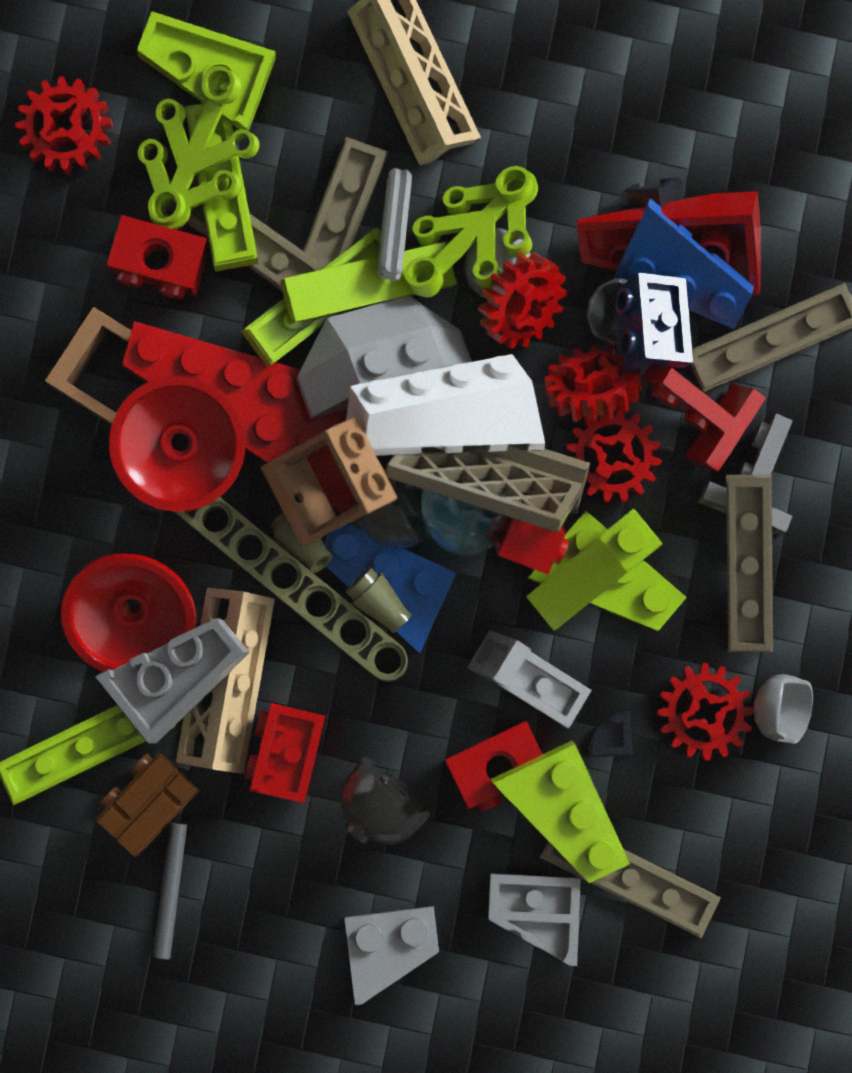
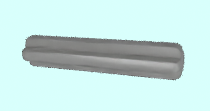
M398 168L390 170L389 177L387 178L377 267L379 278L382 280L389 279L392 282L399 280L403 269L412 182L411 173L408 170H400Z

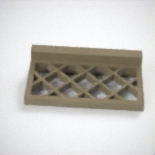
M508 444L507 451L489 452L487 445L463 446L462 453H445L444 450L435 447H422L421 454L395 455L387 466L386 476L558 532L571 509H577L581 502L590 463L548 449L528 450L527 444ZM441 465L447 468H438L437 466ZM479 479H485L488 481L481 482ZM522 493H528L531 495L524 496ZM542 508H547L550 512H547V511H544V510H541V509H542Z

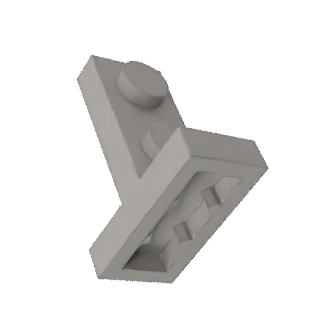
M775 414L770 419L769 424L765 422L760 423L751 445L758 448L753 463L745 462L739 475H766L772 473L793 420ZM709 482L704 487L698 503L727 514L726 488ZM772 507V533L777 536L784 534L787 531L792 515Z
M489 630L467 668L502 687L562 726L569 728L592 690L530 652L531 649L518 640Z

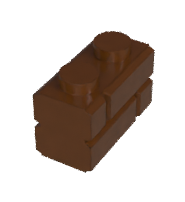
M158 753L153 759L148 754L143 756L129 771V774L134 779L122 792L115 787L98 804V807L103 812L95 820L134 857L139 856L200 791L162 753Z

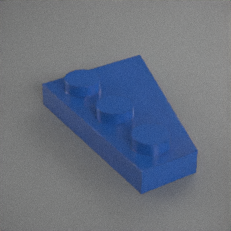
M650 198L616 268L614 278H622L628 281L638 273L685 278L688 310L735 329L752 296L754 286L717 254L709 253L692 239L691 232L681 224L675 225L661 213L662 208Z
M346 524L329 533L324 545L331 553L332 559L326 568L347 587L369 567L377 574L382 572L404 607L411 613V617L396 632L420 654L456 572L350 524Z

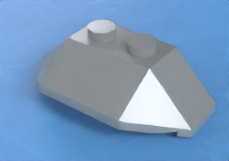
M408 295L327 318L296 380L312 420L348 409L350 386L470 363L472 360L460 330Z

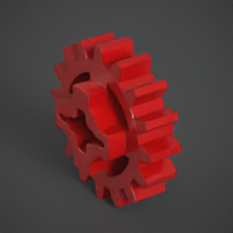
M60 76L57 87L51 88L50 84L44 80L41 82L44 92L38 95L36 92L29 90L27 94L32 104L30 106L19 105L18 107L19 112L26 120L16 122V128L19 133L27 134L19 142L24 150L33 148L29 157L35 164L45 158L44 166L49 172H52L57 164H61L64 173L70 174L72 164L78 163L79 167L84 171L87 169V162L85 160L87 157L91 156L98 161L102 158L97 149L98 145L109 146L111 143L109 137L103 131L112 129L113 123L110 118L101 117L110 110L105 101L97 102L100 95L94 87L84 93V84L81 79L77 78L73 86L68 87L64 76ZM70 99L68 102L54 103L58 100ZM91 113L93 126L89 136L85 132V123L90 119L88 115ZM41 115L44 119V128L39 132L40 137L38 138L36 126ZM62 120L67 124L71 122L72 127L67 131L62 127L58 129L57 124ZM62 148H76L68 152H59Z
M533 252L529 258L522 253L517 254L515 265L504 261V272L500 276L492 273L490 276L494 282L492 288L482 290V294L488 298L487 302L478 306V311L485 315L480 321V325L488 330L486 334L500 344H505L514 349L517 343L527 347L531 336L540 340L542 338V329L545 326L553 328L555 325L551 319L552 315L563 311V307L557 303L558 299L567 295V291L560 287L566 278L558 272L559 267L545 257L542 258Z
M592 345L587 353H583L580 349L576 348L574 349V357L569 358L561 355L558 357L559 365H550L548 367L549 376L545 377V386L549 406L557 407L559 416H564L571 412L572 420L575 422L579 421L583 416L589 417L591 423H595L599 415H605L609 420L614 419L613 411L628 412V402H638L639 391L643 389L639 368L634 372L624 371L623 356L621 354L615 355V350L612 346L603 351L598 350L596 345Z
M617 410L614 419L609 420L605 415H599V420L595 423H591L589 417H584L583 423L586 430L583 431L578 428L572 430L571 435L578 441V444H568L565 452L575 455L576 459L585 461V449L587 453L593 456L596 470L593 475L588 471L586 484L589 486L586 497L589 499L598 491L602 493L603 504H608L612 494H617L618 499L623 504L628 501L629 490H632L638 497L644 493L641 481L650 484L655 481L656 477L649 471V468H656L661 465L662 460L652 456V452L658 450L661 447L660 441L649 442L648 436L654 428L652 425L641 429L638 426L641 415L638 413L630 420L624 419L625 413ZM604 428H620L618 434L603 437L598 433L595 434ZM634 437L642 450V462L633 454L631 441ZM616 446L622 450L619 457L624 463L616 461L611 466L605 462L607 454L602 449L610 451ZM620 474L632 478L622 484L613 485L606 483L609 477Z
M702 663L697 675L694 674L689 666L682 669L684 680L680 681L676 677H670L668 682L673 691L671 693H659L658 697L667 702L666 708L656 710V715L667 717L668 722L659 730L661 733L672 732L674 734V738L669 744L672 748H676L682 743L686 745L685 757L691 758L697 749L701 751L703 760H710L712 749H716L721 757L728 756L726 744L730 743L733 746L741 747L743 743L737 734L739 731L751 732L752 730L748 723L743 722L744 716L754 714V708L744 707L743 700L747 699L751 692L750 690L739 692L736 689L741 680L738 675L729 680L725 679L726 667L719 666L714 674H710L708 663ZM702 682L716 684L723 688L727 694L720 697L711 694ZM686 690L685 693L689 700L684 712L676 715L677 701L682 692ZM701 699L705 705L723 703L722 707L715 709L716 712L710 715V724H708L706 719L687 721L688 717L695 715L694 712L700 709L698 701ZM734 709L732 725L725 734L722 723L727 711ZM693 727L703 731L708 742L694 740L686 735L683 730Z

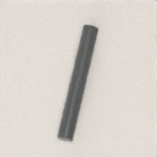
M169 823L153 958L170 959L187 824Z

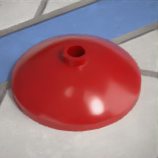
M188 376L161 377L137 388L119 407L112 422L109 437V450L114 470L127 490L149 506L174 512L195 510L212 503L222 496L237 478L244 461L246 448L242 420L232 402L213 385ZM181 433L188 438L189 443L186 449L179 450L174 447L172 439L175 434Z
M113 554L92 561L73 577L63 597L61 621L65 636L74 651L89 665L105 672L130 662V659L142 653H149L168 644L169 640L194 629L196 626V610L188 588L170 568L154 559L141 555ZM135 599L140 603V606H130L126 600Z

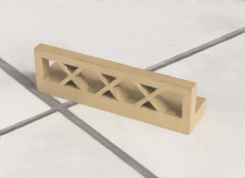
M359 0L347 12L419 165L432 163L451 148L474 144L481 138L417 1L399 0L406 14L404 18L395 11L390 0ZM410 38L420 44L424 56L414 51ZM428 77L438 82L442 95L432 89ZM447 115L457 122L461 134H453L446 119Z
M207 588L200 626L215 618L218 619L221 599L230 600L227 618L224 622L250 653L211 690L213 694L212 702L206 711L202 706V699L184 716L176 763L244 774L275 599L243 591ZM202 732L205 738L202 758L194 757L196 737Z

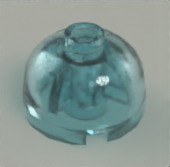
M479 479L481 482L491 481L490 479ZM425 489L421 496L424 529L432 541L447 552L458 555L478 554L492 547L497 537L503 536V533L500 531L509 516Z

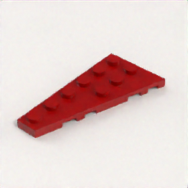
M135 321L132 324L121 367L145 383L167 376H188L200 379L216 387L232 402L242 420L246 440L245 450L265 464L322 432L346 421L347 409L311 420L296 380L301 369L276 362L267 367L262 359L256 356ZM328 445L306 457L332 508L343 514L358 506Z

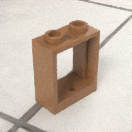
M93 307L45 381L54 390L112 425L116 412L79 390L74 384L108 332L127 343L131 330Z
M356 417L322 432L261 467L301 547L397 499ZM327 445L358 503V506L337 517L306 458ZM295 495L298 496L299 503L295 500Z

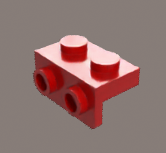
M271 703L269 712L261 710L255 733L256 737L262 738L259 755H250L245 773V780L252 782L250 791L305 803L326 716Z

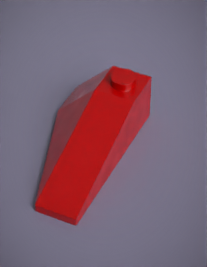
M758 191L714 193L671 201L661 207V213L675 225L681 224L692 233V239L709 253L717 254L754 286L752 295L760 294L761 225ZM645 207L578 219L576 224L581 262L616 271Z

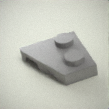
M490 873L488 919L557 957L570 966H577L581 878Z
M434 906L345 917L355 1005L363 1004L439 952Z

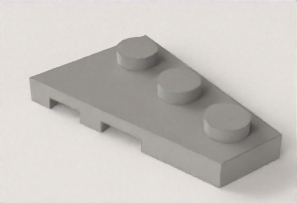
M215 618L169 640L168 644L149 653H142L130 659V662L114 670H107L95 677L148 743H157L250 652L223 619Z

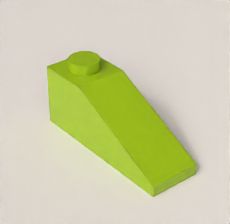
M633 509L539 585L526 598L551 629L555 631L652 554L663 543L637 511Z

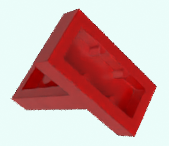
M650 365L642 377L644 381L654 388L651 394L657 400L671 408H674L675 405L686 413L683 417L684 421L701 431L685 457L697 466L717 472L766 399L754 388L731 384L720 403L717 404L673 368Z

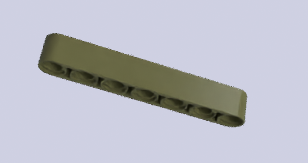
M221 497L195 510L174 512L375 678L383 682H392L404 675L408 665L406 651L398 642ZM214 510H223L228 515V524L220 532H210L205 526L207 515ZM247 538H257L262 542V553L255 560L249 561L240 557L239 546ZM284 565L295 568L297 580L294 585L286 589H281L274 585L273 574L276 569ZM317 593L329 596L332 602L329 613L322 617H314L307 610L309 598ZM351 621H358L366 628L365 639L355 646L344 643L341 638L343 626ZM385 649L396 651L401 658V665L398 670L391 674L380 672L375 665L377 654Z

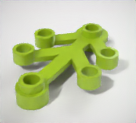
M224 66L212 67L205 73L202 79V91L208 100L190 141H188L182 124L186 117L184 107L173 99L162 100L157 105L156 118L164 125L178 168L171 182L164 166L168 159L167 148L154 139H147L139 146L138 157L146 165L155 191L148 203L149 216L154 224L175 230L179 229L188 221L191 209L219 196L224 199L235 198L241 191L242 184L240 178L229 170H220L213 176L212 181L189 189L196 174L236 156L243 159L252 158L259 150L258 138L246 129L235 131L229 139L207 149L225 106L234 102L241 91V82L238 76ZM230 82L228 91L220 95L222 84ZM175 107L174 117L166 120L168 109ZM249 137V146L245 150L240 151V141L243 138ZM157 147L158 154L156 158L149 160V151ZM226 178H231V187L226 191H222V182ZM176 202L177 206L175 212L171 216H168V206L171 203Z
M512 166L504 169L497 176L496 183L469 188L461 186L449 188L443 195V203L451 216L438 218L432 216L420 217L413 224V233L418 243L423 246L436 244L442 235L460 233L434 259L419 257L408 264L404 275L411 291L422 297H432L437 294L443 284V275L476 241L477 262L473 266V275L479 286L492 288L494 282L490 278L491 274L495 273L499 276L502 274L496 261L495 222L506 211L508 213L509 230L503 236V243L508 254L516 258L517 254L527 255L532 249V241L526 230V205L534 200L538 192V183L535 176L523 167ZM456 199H462L459 203L452 204ZM490 202L482 211L467 213L472 204ZM433 228L429 233L422 234L424 230ZM523 239L520 244L512 245L516 240ZM493 270L489 275L482 276L485 271Z

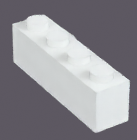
M512 354L350 386L346 421L354 417L357 418L375 455L421 454L422 447H435L444 450L445 453H462L463 446L487 445L489 452L507 451L508 444H527L528 450H544L545 447L532 380Z

